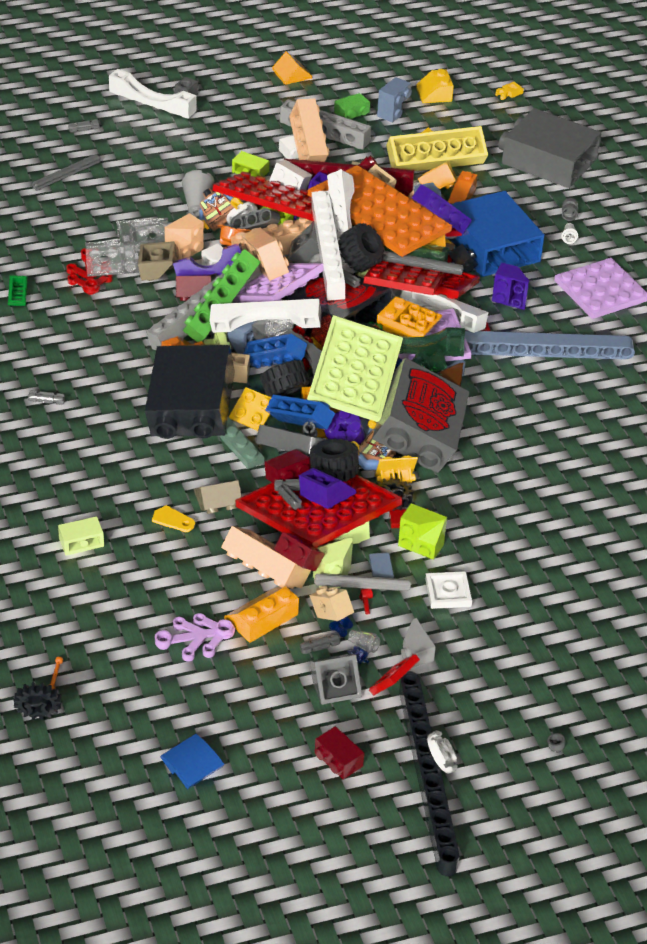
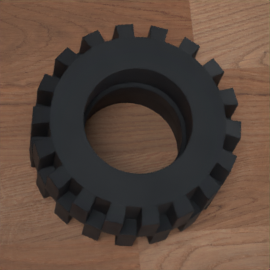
M359 223L343 232L339 237L340 255L343 257L344 262L355 271H365L382 261L384 257L383 252L385 251L384 244L380 239V235L377 234L375 229H372V226L366 223Z
M300 360L276 365L260 375L266 396L272 397L273 394L288 396L310 384L304 363Z
M330 439L318 442L310 449L311 469L315 468L341 481H348L359 473L358 447L356 444L351 443V441L343 439Z

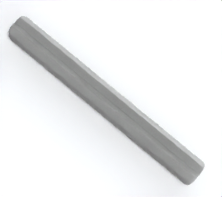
M316 574L314 583L317 586L326 585L409 591L411 587V581L408 579Z

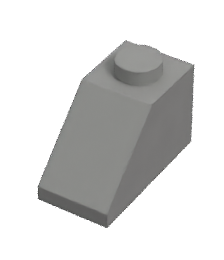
M417 618L412 620L403 640V649H401L403 659L413 654L419 657L420 660L413 667L434 661L435 645Z

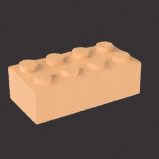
M297 99L289 118L299 160L325 162L329 156V148L326 147L325 143L326 135L322 130L323 122L319 117V106L316 104L315 99Z
M259 227L242 235L248 252L260 261L261 273L267 279L273 280L289 272L287 268L289 263L287 258L283 257L281 253L283 248L280 241H277L275 237L268 234L267 230L264 231Z
M232 526L221 547L228 551V556L243 560L242 564L246 567L258 569V574L266 578L270 576L275 579L274 583L280 587L286 586L290 589H294V587L302 588L311 570L300 567L274 550L276 546L274 543L249 529Z

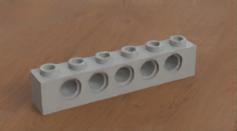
M288 99L281 106L280 123L291 126L289 115L296 103L295 101ZM319 109V117L323 122L322 130L326 138L362 150L370 143L371 126Z

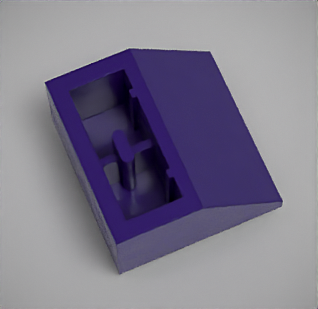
M501 262L495 273L492 301L525 310L529 279L518 266Z
M315 468L299 475L300 496L324 508H331L356 494V490L343 481Z

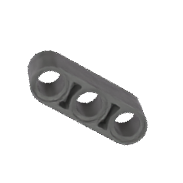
M263 208L233 217L230 221L231 228L246 230L259 227L266 228L270 224H278L280 215L276 211Z

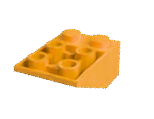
M395 297L377 315V323L382 325L384 332L402 338L423 337L442 318V315L402 298Z

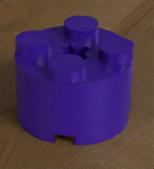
M342 410L335 413L328 429H325L328 440L343 439L351 442L355 441L359 446L366 436L360 418L357 415Z

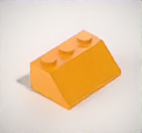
M286 586L272 588L225 615L224 619L229 620L235 629L251 643L297 616L299 598Z

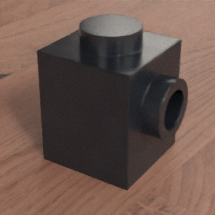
M463 244L449 253L455 264L463 265V272L465 273L472 271L478 265L475 261L476 255Z

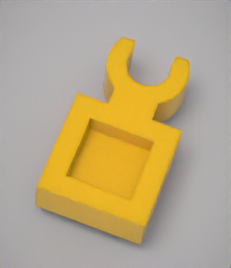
M511 82L503 85L502 88L496 89L495 95H501V100L506 99L507 96L513 98L523 94L524 88L516 82Z

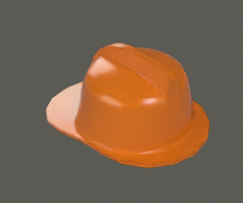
M217 225L221 229L220 243L226 246L232 245L231 236H235L239 232L247 233L251 231Z

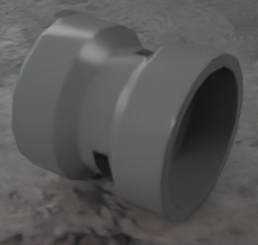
M573 198L565 199L562 203V217L567 221L575 220L578 216V202Z

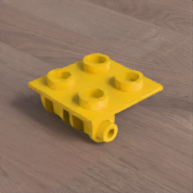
M245 387L229 418L258 431L259 424L264 425L270 416L265 409L271 397Z
M403 456L395 459L392 457L379 459L375 472L376 480L382 482L385 478L387 481H390V476L395 480L396 475L400 482L402 480V482L412 483V481H415L413 471L418 458Z

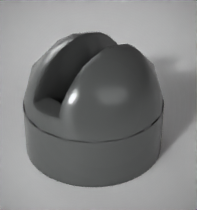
M555 733L548 737V747L552 752L560 753L564 750L565 738L562 734Z

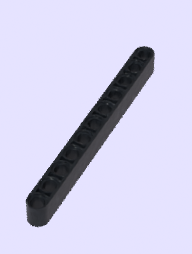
M408 671L400 678L399 695L436 867L441 875L453 876L458 869V845L441 770L431 754L427 741L428 735L432 731L420 678L415 672Z

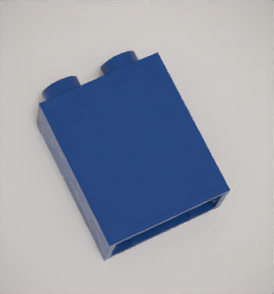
M506 191L451 204L472 221L462 236H457L450 240L456 247L463 244L468 250L471 249L476 255L475 261L478 264L474 269L481 277L495 274L501 262L518 267L541 262L544 233Z

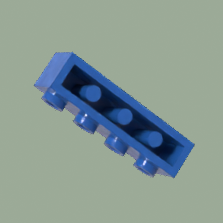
M286 334L249 341L243 354L250 355V365L252 367H270L289 361L302 360L306 353L307 343L293 334Z
M274 394L265 409L267 413L280 422L304 425L306 422L310 425V422L315 424V428L326 430L335 415L329 409L330 406L324 402Z

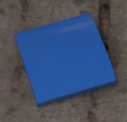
M197 734L160 756L172 775L176 773L187 790L224 766V763L215 751Z

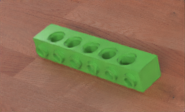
M243 249L241 253L236 252L231 258L233 263L226 265L222 271L224 275L221 278L218 277L212 284L214 286L213 290L209 289L203 296L204 302H199L194 308L196 313L193 316L190 315L185 320L184 324L186 326L182 331L196 342L203 341L212 330L210 324L211 309L209 305L231 303L260 264V261L247 250Z

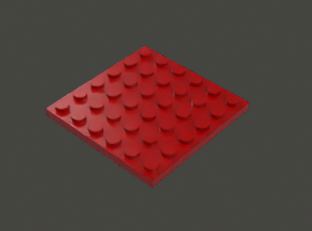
M355 475L354 478L343 482L354 488L356 494L328 509L300 496V491H293L302 500V507L295 510L278 493L279 491H275L274 483H270L238 498L235 502L237 508L280 532L296 535L308 544L318 548L402 505V497L359 475Z

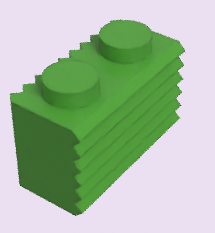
M356 93L353 96L335 100L334 113L347 119H354L370 113V101L362 94Z

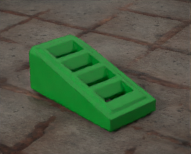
M10 275L8 305L26 306L27 276Z

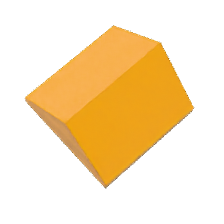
M287 51L272 67L274 73L285 85L312 79V75L300 61Z

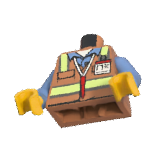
M210 188L206 189L203 192L205 199L200 202L199 219L204 222V228L208 230L210 227L215 231L219 228L217 225L227 223V215L232 209L235 208L237 210V206L244 203L238 198L218 192L213 193Z
M369 420L368 426L371 429H375L376 421ZM372 431L360 446L355 441L351 443L356 444L358 447L359 467H362L364 470L376 471L379 459L401 457L396 455V451H392L385 445L373 440L374 431Z

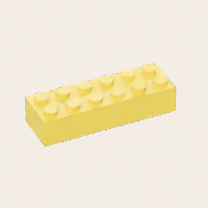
M481 126L391 136L386 144L391 168L414 170V172L432 170L449 161L451 167L483 164L488 156Z

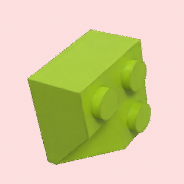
M411 503L400 520L398 546L434 560L444 546L447 517Z

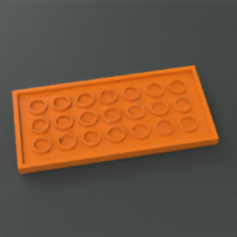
M356 165L345 171L353 176L355 189L350 204L351 224L355 226L359 223H366L372 226V229H375L377 234L380 235L384 246L401 257L452 230L451 224L360 166ZM328 180L308 189V195L312 197V192L329 191Z

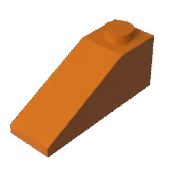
M462 171L456 180L448 202L453 204L471 199L476 191L477 175Z

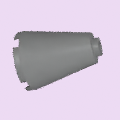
M192 170L187 172L182 179L188 211L193 216H199L200 202L205 199L203 192L209 188L212 190L213 184H215L214 177L208 172L205 174L202 173V170Z

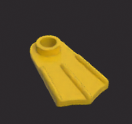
M167 505L155 510L152 517V522L181 530L182 532H190L195 527V521L192 518Z

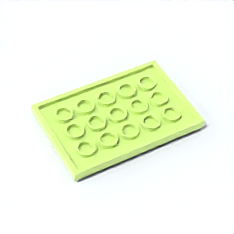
M333 315L307 400L321 401L332 408L378 422L382 417L403 338Z

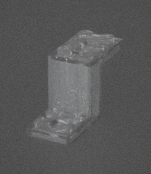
M168 218L116 221V241L85 243L87 276L139 273L138 253L140 252V245L165 242V226L168 225ZM151 232L156 234L154 238H148L147 235ZM105 255L108 257L106 261L99 260L101 256Z

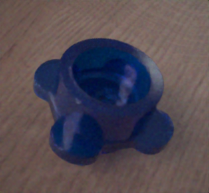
M348 617L339 621L334 620L329 624V629L339 633L340 637H346L347 631L353 627V622Z
M355 645L352 651L347 650L349 654L356 655L357 663H369V660L366 659L369 653Z

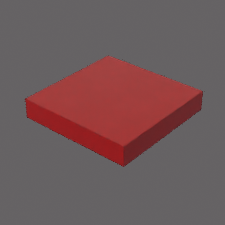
M413 654L395 664L369 688V691L374 696L394 685L420 660L419 657Z

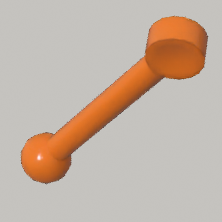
M60 656L55 659L56 666L51 683L49 684L52 685V690L55 689L59 667L63 663V658Z

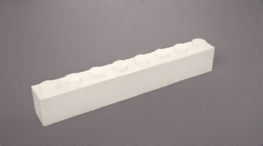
M329 191L312 192V212L320 260L323 263L322 272L327 301L345 299V280Z

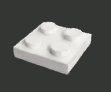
M466 572L426 573L425 580L431 609L471 607L472 598Z

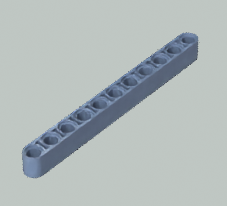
M463 331L471 355L630 359L635 354L633 340L629 336L490 331L473 333Z

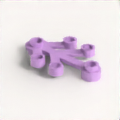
M201 613L194 615L193 624L185 621L183 617H176L173 620V628L177 631L186 630L189 632L171 635V633L165 630L158 631L155 634V645L159 649L165 650L171 644L193 640L188 647L182 650V659L184 661H192L195 658V651L208 637H213L209 644L203 646V656L211 658L215 655V648L223 639H229L234 635L235 627L229 620L215 622L206 618ZM207 626L211 629H202L200 627Z

